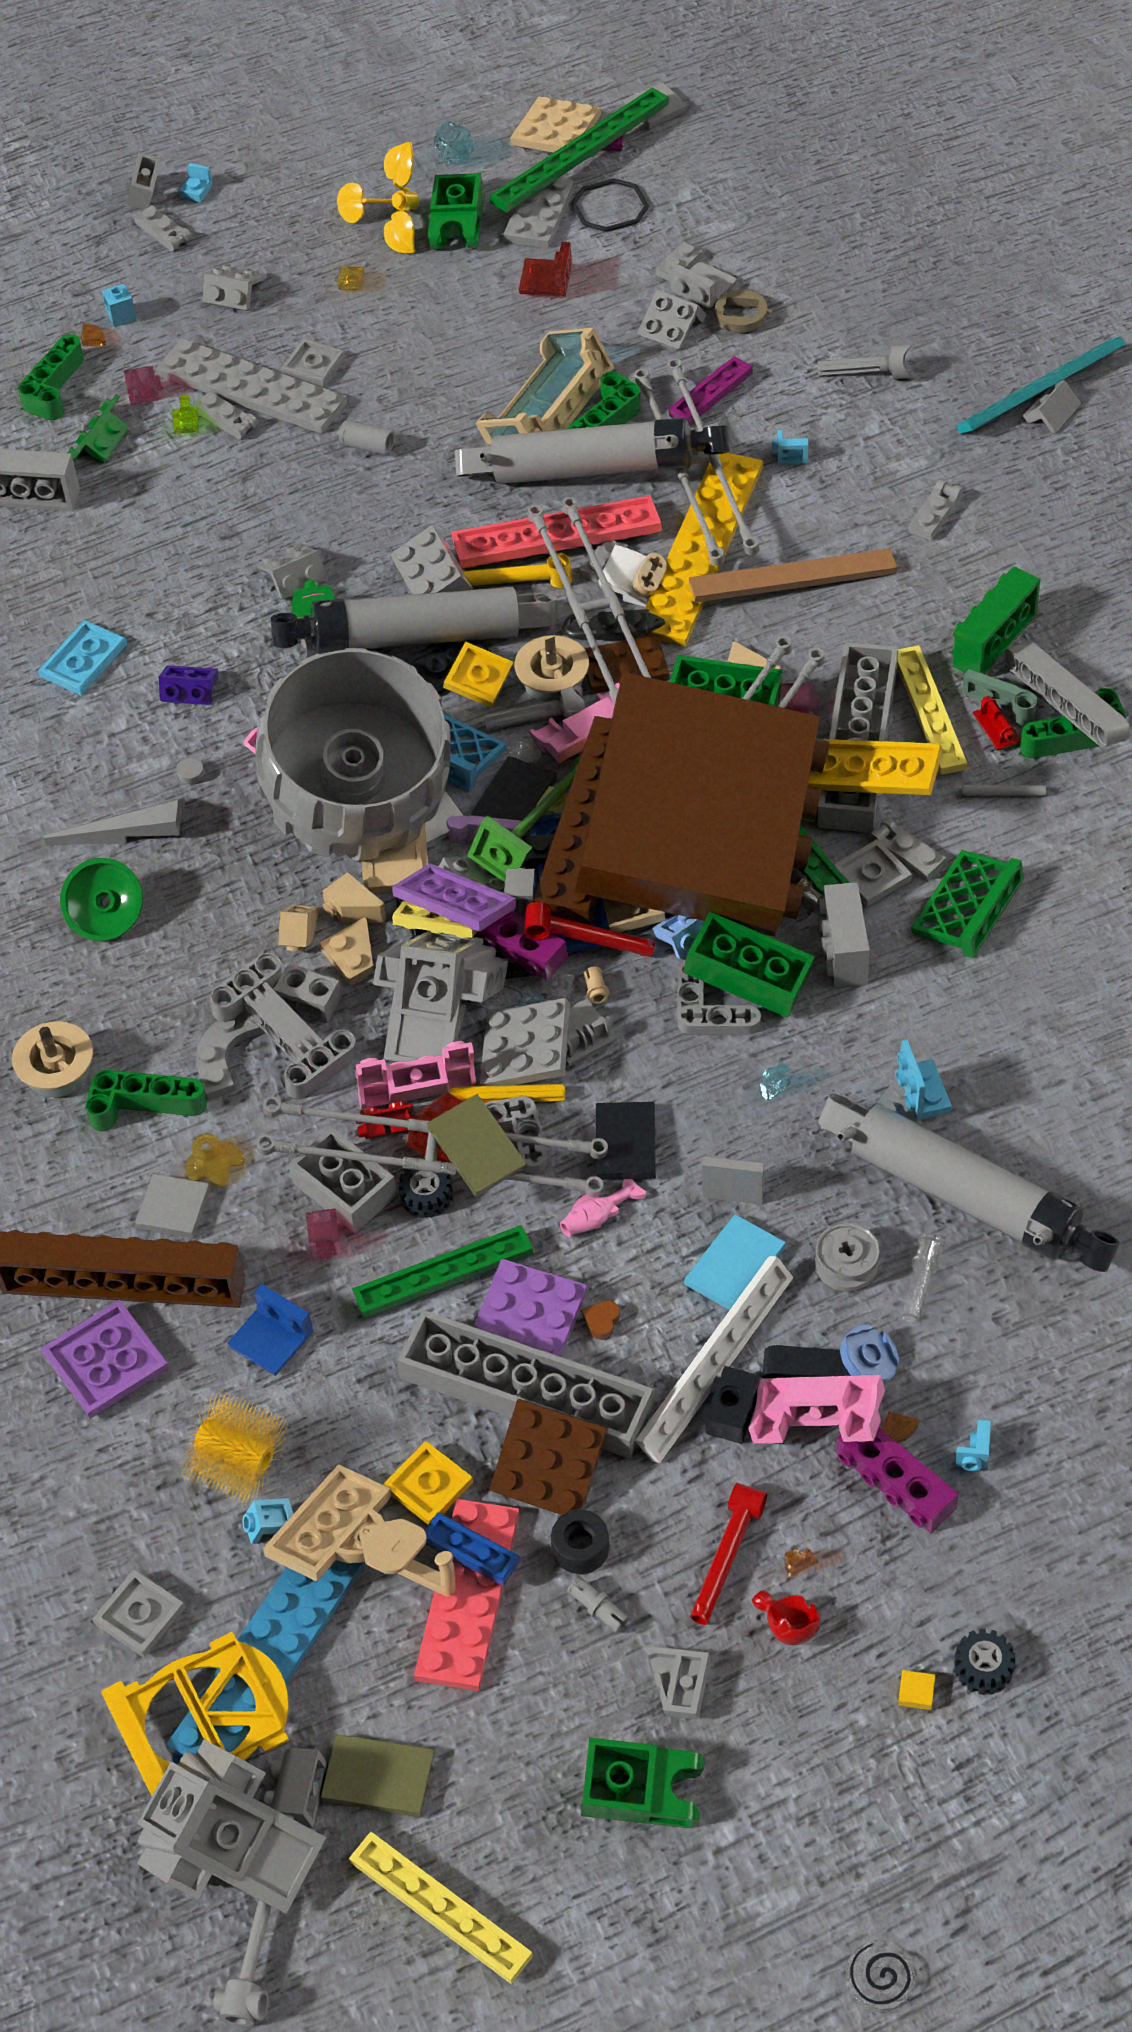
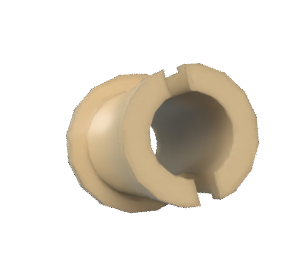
M596 966L589 967L588 971H584L588 987L587 997L594 1004L604 1003L608 998L609 989L604 984L602 970Z

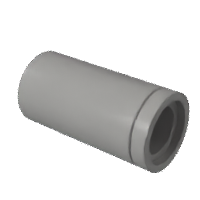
M345 420L339 431V444L389 455L394 444V432Z

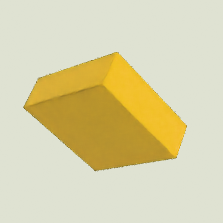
M902 1670L898 1706L931 1710L935 1674Z

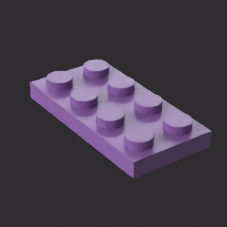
M430 863L393 885V896L479 932L516 908L515 897Z

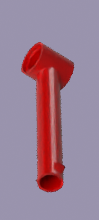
M533 902L526 907L524 934L529 939L544 940L552 933L632 952L640 956L651 957L653 955L655 941L649 938L645 939L551 916V907L542 902Z
M738 1482L734 1485L728 1502V1510L733 1511L704 1580L700 1595L697 1597L690 1614V1619L695 1623L708 1625L751 1518L759 1520L763 1514L768 1497L767 1492Z

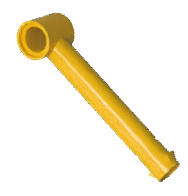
M557 553L571 584L573 578L570 558L566 554ZM551 556L548 558L547 564L463 571L471 586L549 580L553 587L565 588Z

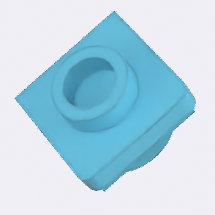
M189 163L187 166L189 177L179 189V196L182 199L201 203L213 186L210 168Z
M777 430V439H772V454H777L778 465L808 464V438L783 439L782 430Z
M978 1420L977 1432L971 1431L970 1447H957L956 1467H962L968 1471L988 1470L991 1421Z
M289 1498L253 1500L248 1511L243 1516V1529L248 1533L251 1544L258 1543L263 1534L277 1533L290 1519L293 1511Z

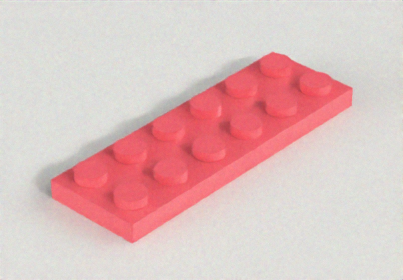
M456 1499L452 1520L511 1551L520 1513L518 1508ZM453 1560L456 1590L453 1595L448 1597L434 1591L414 1678L418 1682L479 1692L503 1586Z

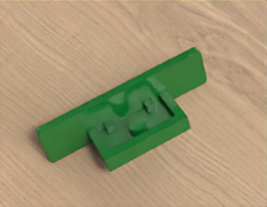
M115 394L112 400L107 398L99 409L102 414L100 416L96 414L87 425L90 428L88 433L83 430L75 442L78 444V447L76 449L71 447L67 452L72 454L73 462L84 450L104 464L130 426L110 413L120 398L118 394Z

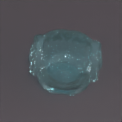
M448 121L442 123L436 129L434 147L438 156L444 161L451 164H459L466 161L473 153L475 144L468 128Z

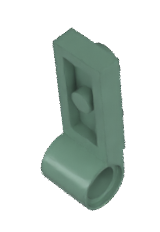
M970 669L967 670L963 679V695L980 701L986 696L994 698L1000 708L1012 711L1011 720L1017 726L1023 727L1027 723L1035 722L1038 699L1034 693Z

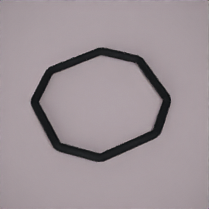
M616 178L583 186L571 202L582 225L601 231H611L636 224L649 208V204L638 185ZM616 183L634 188L644 205L636 219L605 227L586 222L576 203L584 191Z

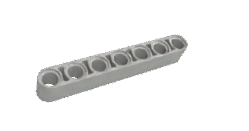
M1029 640L1004 650L1003 656L1007 668L1100 747L1105 748L1130 737L1129 724L1120 713L1034 642Z

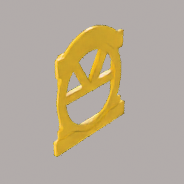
M233 1632L210 1642L211 1649L204 1653L189 1655L168 1664L142 1685L135 1681L124 1686L123 1682L119 1681L101 1690V1694L151 1796L154 1794L170 1762L156 1754L148 1743L145 1733V1719L149 1706L156 1694L172 1679L175 1680L204 1740L225 1750L213 1726H250V1731L242 1743L230 1752L236 1757L245 1761L259 1747L263 1748L264 1752H269L289 1741L284 1731L288 1717L289 1700L286 1684L281 1672L268 1656L253 1646L239 1642ZM200 1668H220L219 1674L202 1698L199 1699L187 1672ZM234 1674L240 1676L253 1692L256 1705L255 1711H208Z

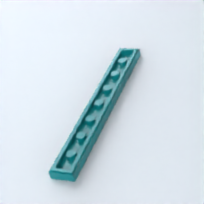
M1119 336L1101 343L958 423L956 427L959 434L976 429L1124 346L1123 338Z

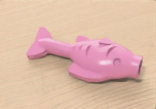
M624 1179L622 1189L608 1197L584 1195L576 1201L566 1218L560 1221L561 1230L567 1237H571L574 1234L601 1228V1224L607 1221L609 1217L619 1213V1208L616 1207L618 1204L628 1198H646V1191L636 1185L633 1179Z

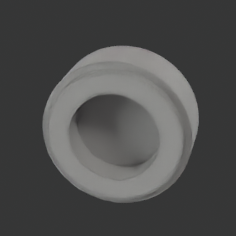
M196 758L183 759L176 767L178 779L184 784L198 783L204 777L203 764Z

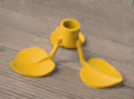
M406 142L390 149L384 160V171L387 178L393 179V185L401 191L394 193L392 199L363 198L364 190L360 184L347 183L338 193L337 209L346 222L357 223L364 215L363 203H392L399 211L391 215L392 220L388 221L384 226L385 241L391 249L399 253L410 254L416 251L414 246V223L408 213L410 210L417 209L419 196L416 192L409 191L408 187H403L409 183L413 172L412 142Z

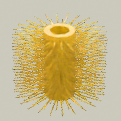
M228 1397L224 1405L221 1401L222 1405L218 1414L219 1407L216 1405L214 1410L213 1404L210 1418L209 1405V1411L207 1410L208 1417L206 1419L205 1410V1421L201 1420V1426L198 1428V1431H195L197 1434H187L196 1435L195 1440L190 1442L194 1443L191 1448L194 1446L195 1448L188 1454L190 1456L194 1451L188 1463L192 1460L191 1464L195 1469L193 1479L198 1471L197 1480L203 1472L200 1483L207 1474L210 1477L209 1484L214 1478L213 1488L217 1477L219 1482L222 1481V1487L224 1484L225 1488L229 1484L233 1487L231 1497L237 1489L236 1498L240 1490L243 1493L245 1491L247 1495L246 1491L250 1482L249 1493L251 1494L253 1486L255 1491L258 1478L260 1484L261 1476L263 1491V1474H267L268 1467L273 1469L270 1466L272 1460H280L272 1458L275 1454V1448L273 1447L279 1441L278 1439L275 1442L273 1439L278 1437L281 1430L276 1436L274 1435L273 1437V1434L271 1435L275 1426L276 1414L271 1422L272 1413L266 1421L267 1411L263 1422L261 1417H263L264 1410L258 1418L257 1415L259 1413L257 1412L255 1415L256 1406L251 1418L249 1413H251L252 1406L246 1414L245 1411H247L248 1405L243 1411L244 1402L239 1410L240 1400L234 1410L237 1399L231 1407L232 1400L228 1406L226 1404L228 1403Z

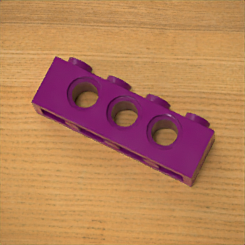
M513 911L480 932L477 931L474 937L483 938V945L494 947L496 952L502 954L505 959H509L508 962L512 964L517 963L524 967L531 975L539 976L546 981L550 979L568 958L566 941L552 933L544 940L529 939L524 934L525 918Z
M878 1427L874 1441L843 1442L841 1434L837 1437L836 1453L839 1460L847 1467L852 1466L856 1469L866 1484L871 1487L876 1486L883 1492L886 1500L892 1506H899L903 1509L917 1527H924L928 1532L932 1533L957 1509L959 1494L881 1428ZM874 1453L877 1456L874 1458L866 1457L864 1454ZM898 1473L901 1477L892 1478L888 1474ZM922 1493L925 1495V1497L915 1498L912 1496V1494Z

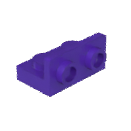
M166 665L159 676L160 701L210 705L213 701L212 688L218 680V669Z

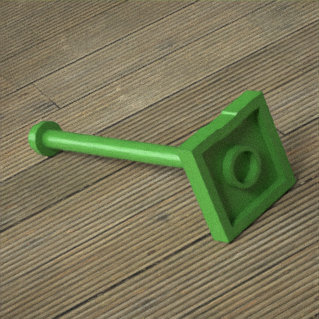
M581 756L574 760L575 767L512 832L487 816L481 822L467 856L504 883L506 869L523 868L532 851V847L520 838L571 787Z

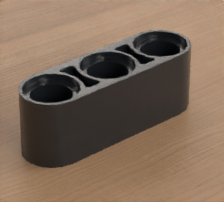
M783 1345L768 1346L764 1350L762 1378L851 1376L843 1364L840 1350Z

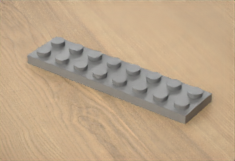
M182 338L155 368L156 374L159 377L205 393L210 391L224 400L320 434L325 432L347 404L346 395Z

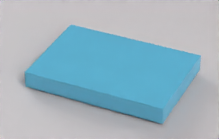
M84 620L38 670L39 676L82 696L128 645L127 639Z
M734 1214L685 1277L684 1285L730 1310L769 1256L779 1257L785 1249L786 1242Z

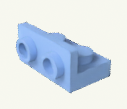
M673 914L666 921H662L655 926L653 930L657 938L673 946L677 958L683 959L687 956L704 921Z

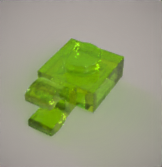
M181 395L180 409H173L174 434L199 432V413L197 407H192V404H190V395Z

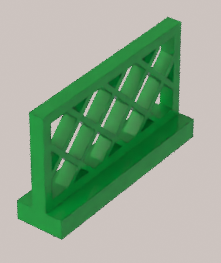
M961 850L911 926V932L962 948L964 956L974 958L1024 880L1022 861L1011 858L1006 863ZM965 861L977 865V867L962 871L961 869ZM994 869L1001 871L1000 875L987 878L985 873ZM981 874L982 881L972 884L968 883L966 878ZM962 880L963 887L953 890L949 889L950 883ZM987 887L989 892L986 895L975 898L973 891ZM969 894L971 900L956 904L954 897ZM950 900L952 906L939 910L936 909L938 902ZM975 907L976 912L973 915L962 918L960 911ZM956 913L957 920L943 924L941 917ZM937 919L939 924L932 928L923 927L925 922ZM962 926L963 932L960 937L947 933L949 930Z

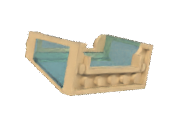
M594 327L550 331L547 333L540 344V353L544 360L498 418H495L491 413H485L476 422V426L487 444L491 445L493 436L564 430L569 427L600 387V377L602 374L614 369Z

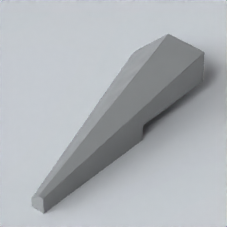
M185 798L173 799L44 835L45 845L127 843V836L179 835L180 823L184 817Z

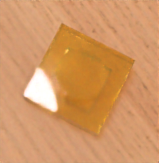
M340 266L337 282L338 290H362L364 267Z

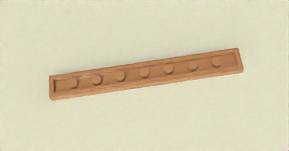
M883 549L689 577V586L694 602L697 603L896 574L897 566L891 550Z

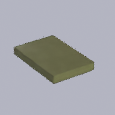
M478 1094L427 1122L428 1130L475 1197L522 1171L527 1166L523 1157Z
M336 1734L321 1794L322 1802L421 1818L435 1756L434 1749Z

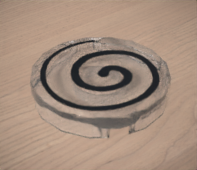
M879 1939L865 1942L854 1950L847 1962L845 1980L848 1990L857 2004L868 2011L887 2013L890 2010L902 2007L908 2002L914 1992L916 1971L913 1960L905 1949L894 1942Z

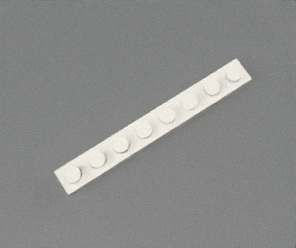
M769 1256L635 1439V1442L652 1462L660 1463L711 1393L715 1376L721 1377L724 1366L729 1367L793 1279V1276L777 1256Z

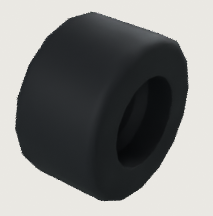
M580 1509L569 1511L559 1517L553 1525L551 1533V1546L555 1561L561 1568L574 1574L590 1573L601 1567L608 1557L610 1548L607 1525L601 1517L591 1511ZM580 1534L587 1535L593 1540V1543L584 1549H574L568 1546V1540Z

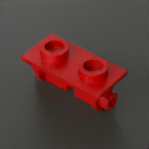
M989 696L984 697L981 700V709L973 711V715L997 751L1021 743V738L996 700Z
M406 1101L391 1103L388 1109L377 1110V1107H371L360 1111L362 1115L408 1121L409 1119L416 1120L415 1114L409 1116V1113L413 1112V1103L406 1105ZM356 1121V1124L362 1123L363 1125L357 1127L359 1138L365 1137L367 1140L386 1135L384 1125ZM390 1126L391 1134L408 1131V1128Z

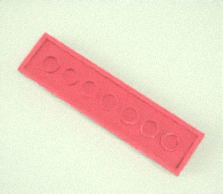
M651 495L578 508L582 519V526L590 543L594 545L612 540H625L629 537L662 532L661 521ZM563 511L543 515L548 528L547 533L555 551L576 549L584 546L578 530L572 524L569 515H566ZM528 518L451 532L453 545L461 568H474L478 565L500 563L516 558L523 559L537 554H550L542 535L538 533L535 524L529 521Z

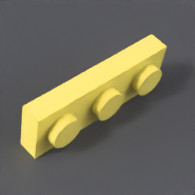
M405 901L400 904L392 915L393 925L404 926L407 929H422L435 934H451L459 938H473L477 933V930H472L470 927Z

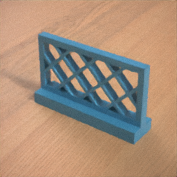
M444 714L445 721L451 727L450 737L454 738V741L451 742V750L457 749L458 753H451L447 781L470 791L476 786V778L506 750V743ZM467 735L473 738V740L459 741L458 736ZM491 746L494 749L491 751H481L480 747ZM463 748H476V752L462 753L461 750ZM479 760L480 763L476 766L468 761Z

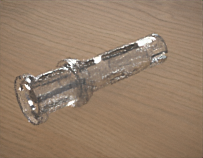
M923 1233L918 1238L920 1246L917 1256L912 1259L914 1273L904 1309L901 1313V1319L910 1324H918L920 1322L931 1277L939 1269L938 1258L940 1251L945 1247V1241L936 1234Z

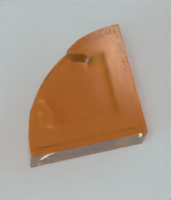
M83 323L82 346L106 345L105 334L101 328L93 324Z
M889 1411L883 1431L897 1443H900L910 1438L916 1432L919 1426V1419Z
M793 1549L785 1553V1570L790 1577L818 1563L811 1549H806L805 1552Z

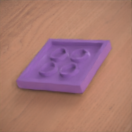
M501 1259L473 1327L561 1357L587 1294L588 1287L586 1284Z
M120 1299L41 1348L45 1358L90 1419L169 1370L168 1363Z

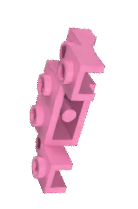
M881 1375L762 1378L757 1389L755 1411L748 1427L753 1444L783 1443L789 1426L839 1425L843 1442L874 1441L881 1422L878 1409L885 1392Z

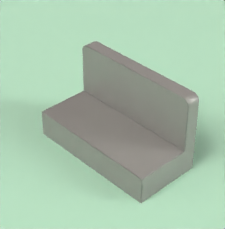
M1063 380L1045 389L1024 413L1023 417L1027 423L1042 418L1051 433H1055L1076 411L1081 402L1068 383Z

